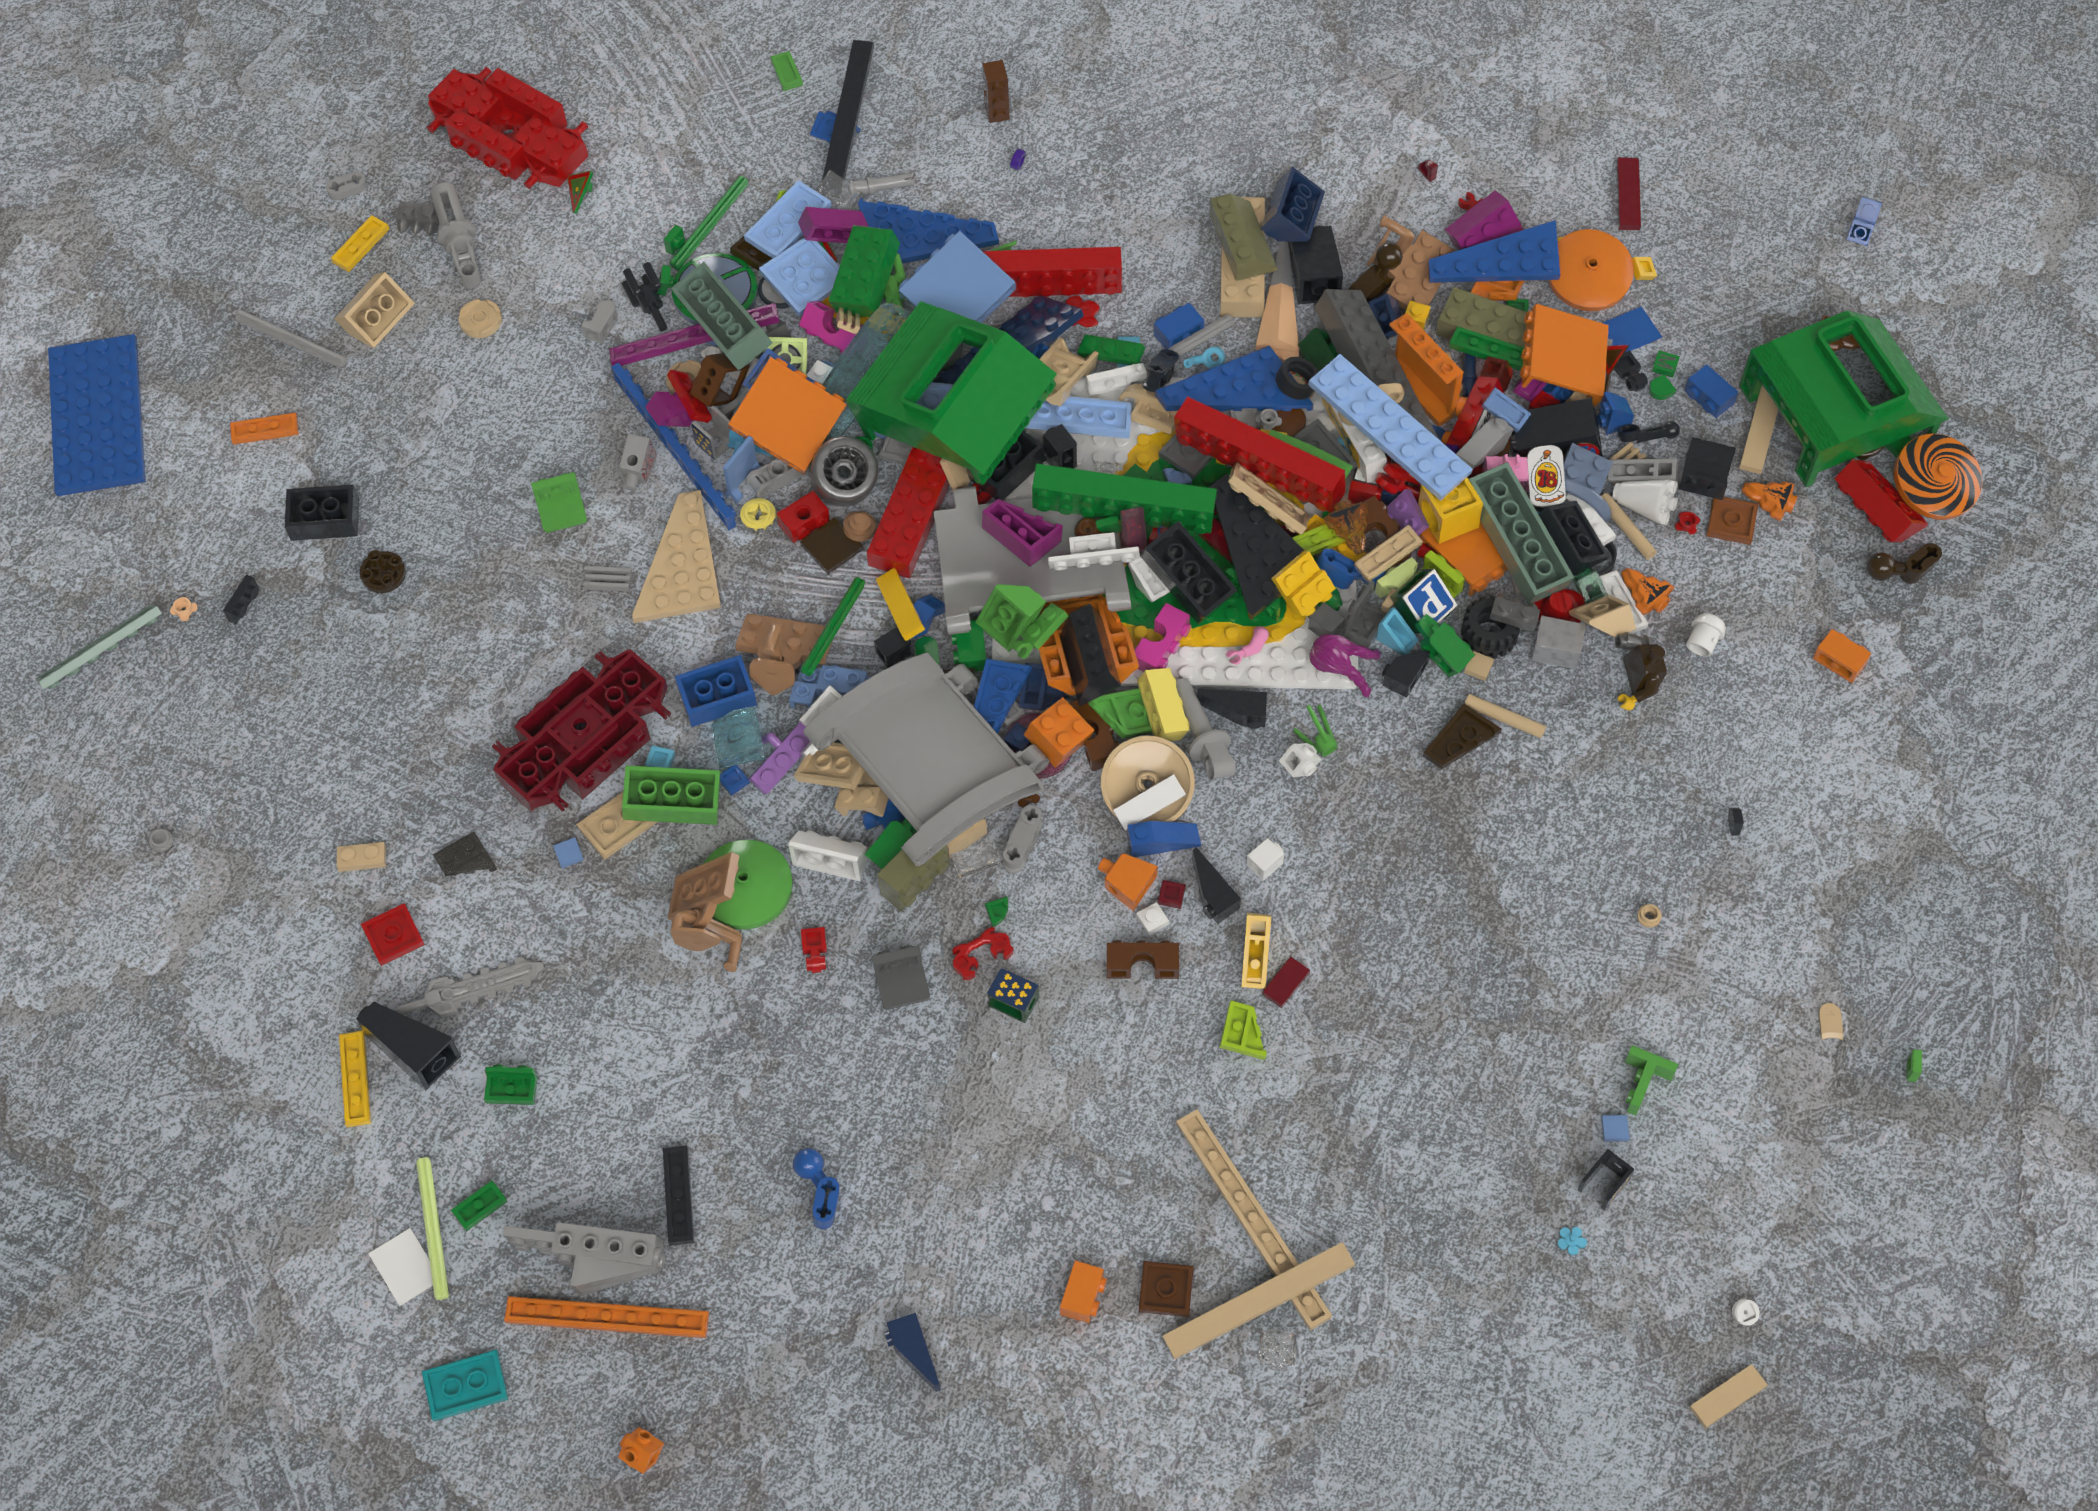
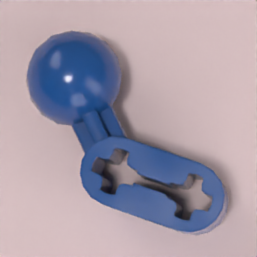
M1324 549L1316 560L1318 567L1321 570H1325L1333 585L1340 589H1348L1354 580L1359 579L1364 584H1369L1355 568L1354 561L1333 549ZM1386 570L1371 581L1375 582L1376 585L1377 580L1386 575Z
M812 1148L801 1149L794 1156L793 1169L798 1176L804 1179H811L816 1186L812 1222L819 1229H828L835 1220L839 1199V1183L835 1178L827 1177L822 1171L824 1160L817 1150ZM827 1188H830L831 1192L828 1195L826 1207L827 1215L825 1218H820L825 1205V1192Z

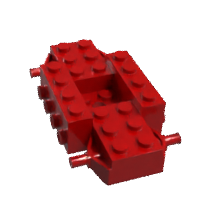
M484 67L476 75L461 73L453 69L428 95V105L434 117L431 124L427 126L429 132L434 133L439 126H445L450 144L454 148L461 149L471 158H477L487 167L498 170L504 177H510L516 181L528 169L531 176L524 182L525 187L531 189L536 182L560 187L568 179V176L588 157L586 145L581 137V134L588 128V125L581 121L573 130L566 128L568 125L561 103L499 68L492 73L489 68ZM506 130H513L512 133L504 134Z

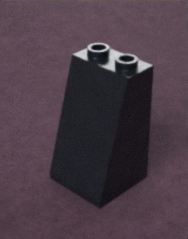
M1332 226L1313 227L1308 241L1288 242L1298 305L1317 303L1325 289L1342 290L1343 271Z
M1592 397L1527 410L1531 415L1518 432L1513 430L1511 434L1515 435V440L1512 441L1514 454L1518 453L1520 457H1528L1532 449L1547 445L1560 448L1562 454H1564L1572 443L1576 444L1579 442L1594 443L1600 450L1599 456L1603 457L1599 425Z
M376 1002L364 1007L356 1018L366 1037L425 1091L461 1057L453 1039L449 1035Z

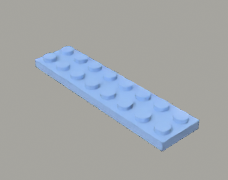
M1341 354L1309 380L1308 385L1440 501L1471 474L1473 469Z

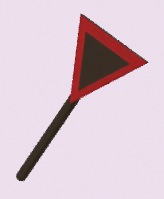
M1629 345L1607 346V376L1604 393L1608 392L1613 369Z

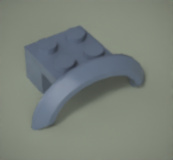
M1572 443L1563 456L1565 492L1586 502L1605 522H1608L1612 515L1608 503L1600 496V493L1613 462Z

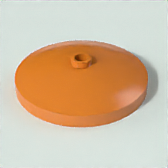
M1593 229L1574 231L1558 241L1559 280H1548L1555 295L1561 301L1582 311H1600L1614 306L1624 298L1633 280L1634 265L1629 251L1622 242L1606 232Z

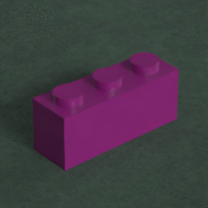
M805 207L798 221L804 238L807 241L847 243L853 225L869 227L862 211Z

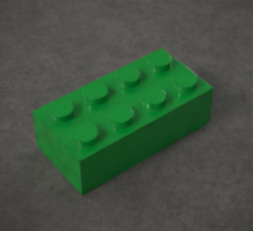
M853 225L828 300L836 313L839 307L844 308L845 314L847 310L852 311V316H855L857 313L860 317H877L900 246V242L893 230Z

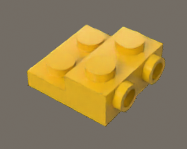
M1305 550L1271 578L1292 613L1306 617L1313 614L1316 610L1314 606L1319 602L1328 601L1332 597L1331 592L1336 589L1325 570H1321L1310 552Z

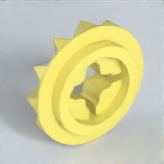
M763 498L749 500L741 508V521L746 525L747 529L753 528L757 531L763 528L766 530L768 525H773V520L776 518L775 507L770 501ZM760 509L763 516L756 520L755 515H757Z

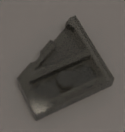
M475 832L433 854L434 859L445 876H453L459 873L473 874L477 870L489 869V872L497 870Z

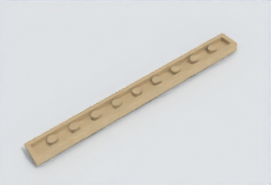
M1198 1109L1177 1120L1176 1125L1273 1275L1276 1277L1299 1265ZM1315 1288L1290 1300L1310 1331L1332 1318V1314Z

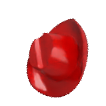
M1563 589L1557 593L1554 592L1548 599L1545 597L1534 602L1537 608L1540 609L1539 621L1541 616L1580 623L1581 620L1571 616L1569 611L1585 605L1583 597L1578 592L1570 589Z

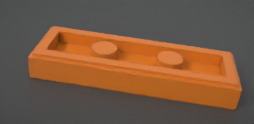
M296 412L230 422L233 445L299 435Z

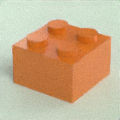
M1062 697L1030 723L1024 736L1032 744L1037 745L1049 759V762L1056 768L1084 745V741L1089 740L1095 730Z

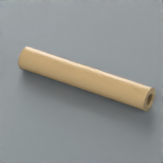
M1609 493L1601 495L1611 509V518L1646 560L1653 558L1657 554V550Z
M1469 694L1465 701V705L1474 711L1542 739L1547 726Z

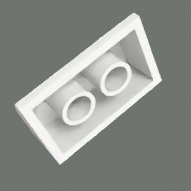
M798 831L788 845L793 866L861 881L868 860L865 853L868 850L867 846L860 842L852 841L850 843L842 841L835 836L824 837L814 831Z

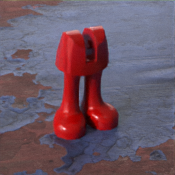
M1386 462L1383 470L1387 474L1380 472L1375 482L1391 494H1397L1398 491L1411 490L1419 504L1422 484L1398 463ZM1407 481L1416 485L1409 486L1405 484V482Z

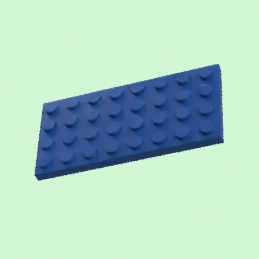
M135 334L48 348L55 494L63 496L146 482L138 348Z

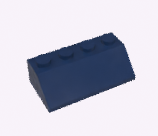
M1292 166L1275 186L1261 230L1277 242L1308 241L1311 237L1325 191Z

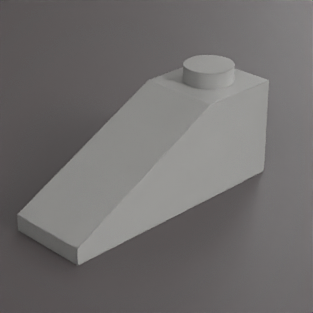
M1495 417L1488 421L1456 455L1474 469L1485 462L1486 456L1492 457L1504 450L1514 428L1509 426L1505 420Z
M1677 459L1610 460L1613 463L1608 473V482L1677 481V490H1679L1680 467Z

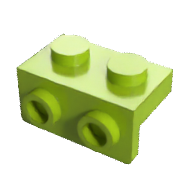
M1432 550L1425 555L1424 567L1421 569H1435L1453 599L1456 598L1463 591L1465 578L1458 569H1453L1448 565L1443 556L1434 553Z

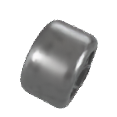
M850 436L832 438L822 444L813 457L810 467L812 486L818 496L829 504L840 507L856 505L867 498L873 490L878 478V462L872 449L863 441ZM845 469L848 471L849 477L842 479L838 476L837 471Z

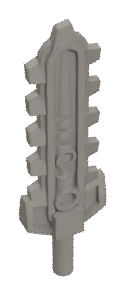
M523 957L515 958V964L507 966L505 962L498 963V969L490 971L488 968L480 969L479 975L473 977L470 973L463 974V980L457 982L453 978L448 979V976L430 981L427 991L424 993L425 998L397 1006L398 1011L404 1015L428 1007L430 1011L440 1018H444L457 1013V1009L461 1008V1003L470 1001L473 1005L479 1003V998L486 995L489 999L496 997V992L502 990L509 994L514 992L515 986L521 984L524 988H528L531 986V981L535 980L538 974L545 969L542 962L524 960Z

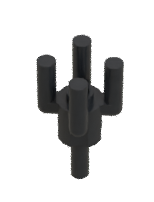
M646 262L643 264L646 274L641 277L644 284L640 286L631 269H625L623 274L626 280L621 284L632 306H640L644 313L652 314L659 330L665 331L668 327L659 311L663 303L657 293V290L661 288V283L651 263Z

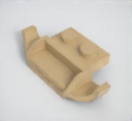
M1132 384L1123 390L1118 400L1123 401L1126 397L1135 399L1134 406L1136 407L1131 413V421L1172 434L1175 429L1174 416L1178 411H1166L1156 398V392L1145 390L1142 384Z

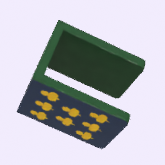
M1001 968L987 992V995L991 997L988 1006L1026 1023L1039 999V985Z

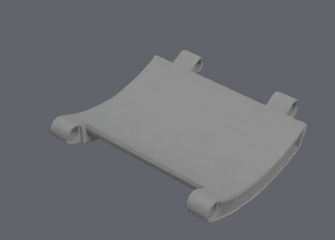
M976 486L953 489L956 508L934 511L949 635L968 633L971 630L970 613L982 611L997 584L1029 586L1032 590L1039 593L1046 602L1105 594L1108 610L1111 612L1131 609L1129 589L1122 560L1113 561L1109 565L1090 564V566L1085 568L1070 566L1065 570L1059 571L1049 568L1048 557L1071 555L1069 538L1076 537L1074 535V528L1078 521L1085 518L1082 515H1064L1050 510L1047 512L1039 511L1032 508V497L1005 501L1024 509L1025 513L1034 517L1039 515L1043 517L1044 521L1055 525L1058 523L1063 525L1062 542L1029 567L982 528V511L992 503L978 505ZM1119 532L1114 533L1116 549H1121Z
M928 653L902 661L862 682L821 712L803 731L804 735L819 751L826 749L839 739L916 829L917 833L903 847L901 846L903 852L915 866L926 863L958 835L990 814L1022 798L1043 792L1045 788L1035 774L1043 771L1049 764V759L1035 744L1015 754L963 696L971 693L979 683L977 678L964 664L957 665L950 672L944 674L941 667Z

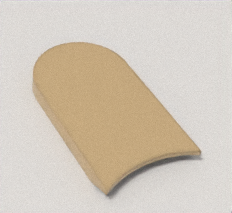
M1832 1003L1822 1005L1819 1010L1821 1040L1826 1038L1843 1040L1842 1017L1839 1007Z

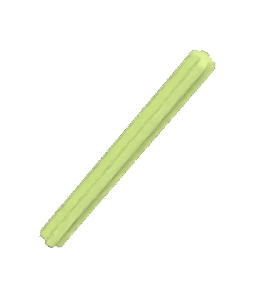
M428 1157L417 1159L416 1164L434 1297L436 1300H443L449 1297L431 1161Z

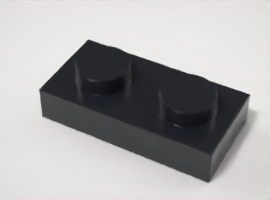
M245 575L223 609L228 622L237 624L240 618L245 616L251 601L257 597L259 587L254 577Z

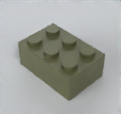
M944 846L926 863L920 866H915L903 850H901L877 874L880 895L899 911H902L905 907H910L915 902L917 895L922 890L926 891L931 886L933 879L938 874L942 875L948 869V846Z

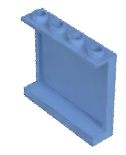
M959 231L956 235H950L945 241V245L940 250L936 249L925 265H919L914 272L915 274L910 279L907 278L901 283L899 295L901 299L905 298L914 307L922 301L982 323L1016 290V283Z

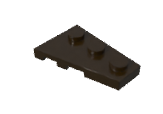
M1463 704L1423 752V757L1443 769L1501 734L1502 728Z

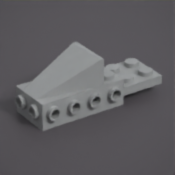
M556 1222L555 1232L505 1226L503 1236L509 1241V1244L515 1246L514 1249L526 1252L530 1248L539 1249L540 1253L554 1255L557 1261L562 1262V1266L573 1268L570 1286L579 1295L583 1296L650 1274L659 1275V1269L663 1268L665 1264L664 1244L654 1234Z

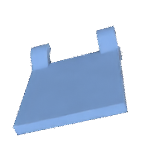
M751 436L747 437L723 467L727 486L723 494L727 499L731 496L736 504L743 498L738 486L751 471L761 468V465L757 462L754 441Z

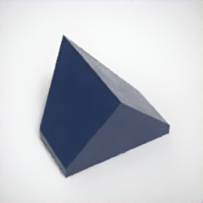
M1025 663L1032 670L1021 689L1019 708L1042 711L1051 707L1062 697L1064 699L1069 698L1065 692L1048 685L1043 665Z

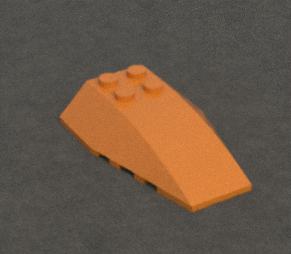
M1102 594L1050 601L1044 604L1041 614L1052 603L1064 610L1069 616L1071 612L1090 603L1102 617L1120 683L1139 668L1129 630L1126 626H1123L1116 612L1108 610L1106 597ZM1066 619L1039 648V654L1048 685L1073 696L1076 693L1060 634L1067 621Z

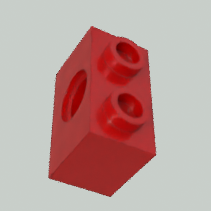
M811 491L776 513L779 527L793 543L806 538L809 533L830 521L828 508L814 491Z

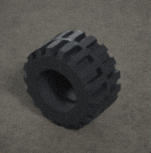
M1483 596L1480 597L1479 601L1474 600L1471 606L1469 605L1466 608L1461 628L1462 641L1468 643L1475 652L1485 656H1492L1493 659H1496L1498 655L1503 657L1507 651L1511 652L1518 640L1520 628L1489 619L1495 596H1490L1489 599ZM1485 622L1495 623L1502 630L1499 632H1488L1480 624Z

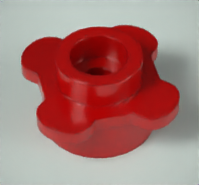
M1680 512L1678 514L1679 521L1675 524V529L1694 535L1697 532L1696 525L1700 523V518L1692 512Z

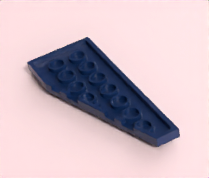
M1040 295L1034 298L1024 309L1019 310L1009 321L1004 322L999 330L1007 332L1032 353L1036 350L1035 346L1044 341L1046 344L1054 341L1080 320L1084 314L1081 308ZM973 347L969 353L963 358L958 359L953 366L942 372L933 382L955 384L980 349Z

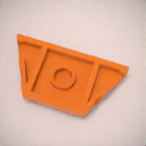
M1525 281L1475 282L1470 293L1493 301L1516 300Z

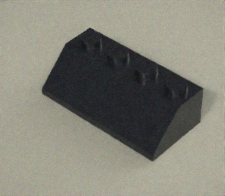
M1090 603L1071 612L1060 634L1077 701L1082 706L1120 687L1121 683L1102 617Z

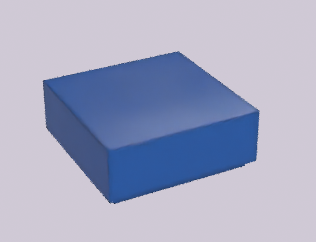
M736 763L720 774V784L730 796L750 783Z

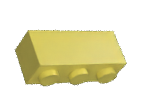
M1171 669L1145 670L1138 678L1137 683L1153 735L1168 741L1181 740L1189 731V721L1185 717L1183 702L1178 695L1176 680L1172 676Z

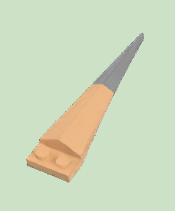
M1280 242L1275 263L1277 271H1274L1255 348V351L1270 346L1282 363L1290 357H1299L1288 242Z

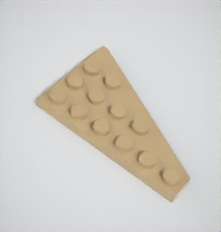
M701 490L678 494L633 611L632 618L634 623L721 608Z

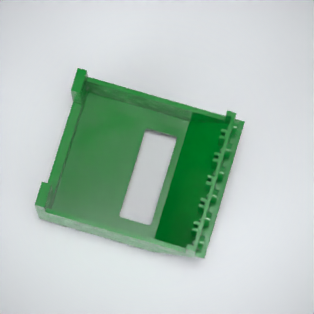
M920 301L846 398V402L865 437L874 441L876 438L875 431L970 469L976 483L984 485L987 479L992 476L1000 461L1005 458L1011 446L1016 443L1019 435L1029 425L1035 413L1040 410L1043 402L1053 392L1056 386L1054 378L1057 373L1007 332ZM961 342L980 349L936 409L931 410L916 404Z
M1848 310L1774 339L1766 344L1764 343L1759 347L1752 348L1739 384V388L1749 403L1758 399L1763 385L1803 445L1794 471L1805 487L1814 484L1818 472L1926 428H1929L1927 434H1937L1941 423L1949 420L1881 320ZM1852 335L1895 398L1879 405L1871 406L1829 344Z

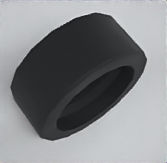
M1290 357L1286 359L1276 373L1278 388L1285 395L1293 399L1305 400L1311 397L1315 390L1309 385L1295 382L1288 372L1298 373L1309 383V380L1318 373V369L1304 358Z

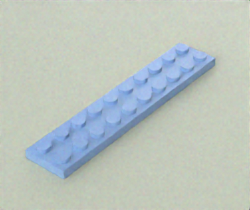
M931 382L916 404L931 410L936 409L954 384ZM1069 396L1061 406L1052 405L1048 401H1044L1040 410L1035 413L1029 425L1025 428L1048 430L1062 424L1069 433L1129 439L1131 402Z

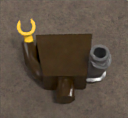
M1625 632L1624 634L1616 635L1615 646L1631 650L1623 657L1633 696L1629 697L1626 694H1621L1617 701L1624 703L1620 706L1621 708L1630 711L1634 708L1635 702L1638 701L1640 703L1658 693L1659 687L1667 674V669L1663 658L1665 656L1663 647L1653 644L1647 635L1641 637Z

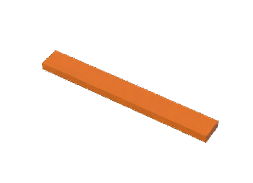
M508 1296L504 1321L510 1324L706 1338L709 1311Z

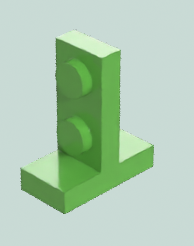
M1632 1045L1625 1063L1639 1068L1634 1079L1638 1085L1636 1090L1630 1089L1625 1102L1630 1104L1627 1113L1636 1116L1652 1075L1654 1074L1672 1081L1678 1064Z

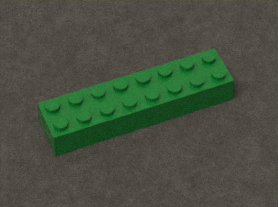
M1036 463L1032 485V508L1042 512L1049 510L1057 511L1064 515L1078 514L1085 518H1107L1116 515L1120 521H1126L1129 524H1148L1154 528L1161 526L1170 528L1179 521L1186 530L1194 531L1197 534L1211 533L1217 489Z

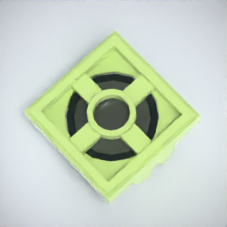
M769 337L772 344L767 348L807 375V338Z

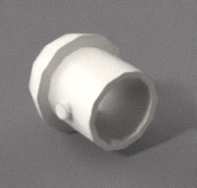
M1702 613L1692 621L1691 626L1694 629L1687 641L1686 647L1697 655L1710 657L1718 640L1724 639L1726 627L1723 620L1716 615Z

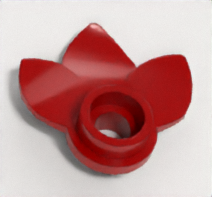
M1072 296L1067 299L1066 304L1081 308L1084 314L1072 326L1080 324L1083 327H1094L1098 325V321L1093 316L1099 312V304L1090 300L1083 301L1080 296Z

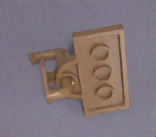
M1384 215L1380 222V227L1384 226L1388 229L1370 255L1366 265L1370 266L1371 263L1378 265L1376 261L1377 249L1382 244L1387 243L1385 241L1391 231L1400 235L1395 244L1400 247L1403 253L1402 262L1397 268L1389 270L1387 276L1392 279V283L1385 294L1395 298L1399 306L1407 310L1410 301L1429 306L1441 282L1429 283V259L1452 253L1456 250L1421 230L1415 242L1411 245L1415 238L1414 234L1409 229L1388 218L1387 215Z
M747 613L735 644L736 651L757 654V658L753 659L749 666L750 677L770 695H777L794 685L795 669L802 662H805L826 626ZM833 640L819 664L825 665Z
M733 852L677 875L667 918L672 921L670 932L674 943L691 951H703L720 944V940L730 944L727 962L723 964L724 968L729 972L737 970L736 966L739 960L742 936L739 931L713 920L712 917L717 905L730 900L734 894V882L739 868V855Z

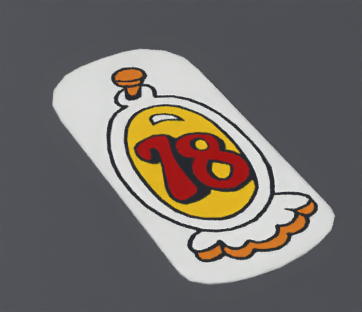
M1553 445L1539 446L1532 449L1527 458L1531 503L1542 507L1562 503L1566 499L1562 451Z

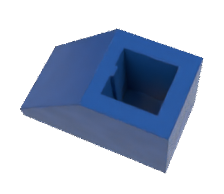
M1611 392L1604 393L1600 403V411L1597 415L1598 425L1603 427L1607 435L1617 432L1619 426L1632 424L1634 418L1626 398Z

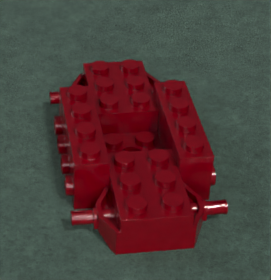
M631 649L613 658H608L602 651H599L595 655V659L603 665V668L598 674L597 679L583 666L578 671H574L570 674L568 680L561 686L555 687L545 700L538 702L529 714L517 721L514 728L519 743L510 748H506L500 741H496V744L492 745V749L500 754V758L493 769L496 778L530 812L535 808L554 803L561 811L565 810L564 807L567 809L569 804L560 797V792L565 782L582 800L586 798L651 740L647 724L640 716L657 712L664 720L668 719L667 716H671V712L662 705L668 689L666 680ZM583 722L587 724L583 730L574 729L578 723Z

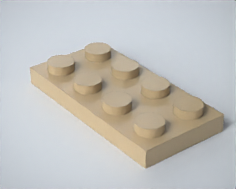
M1236 462L1231 469L1228 480L1230 487L1238 493L1242 492L1247 495L1252 504L1265 508L1267 514L1276 520L1279 518L1285 523L1287 529L1294 533L1297 531L1302 535L1307 528L1309 514Z

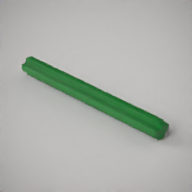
M738 176L670 260L669 263L672 268L679 270L747 187L748 179L746 177Z
M854 578L801 668L802 674L811 676L862 592L865 585L864 579Z

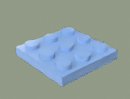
M803 238L761 266L759 273L798 316H801L808 302H821L830 296L840 266L817 241H807Z

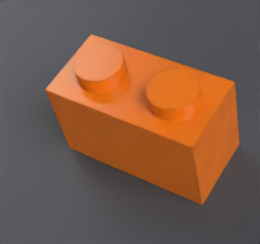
M1831 629L1818 646L1813 659L1850 683H1853L1867 665L1872 653L1867 651L1864 646L1849 640L1843 633Z
M1074 1261L1060 1305V1315L1090 1323L1091 1316L1096 1317L1100 1302L1096 1300L1099 1292L1104 1293L1107 1278H1104L1103 1268Z

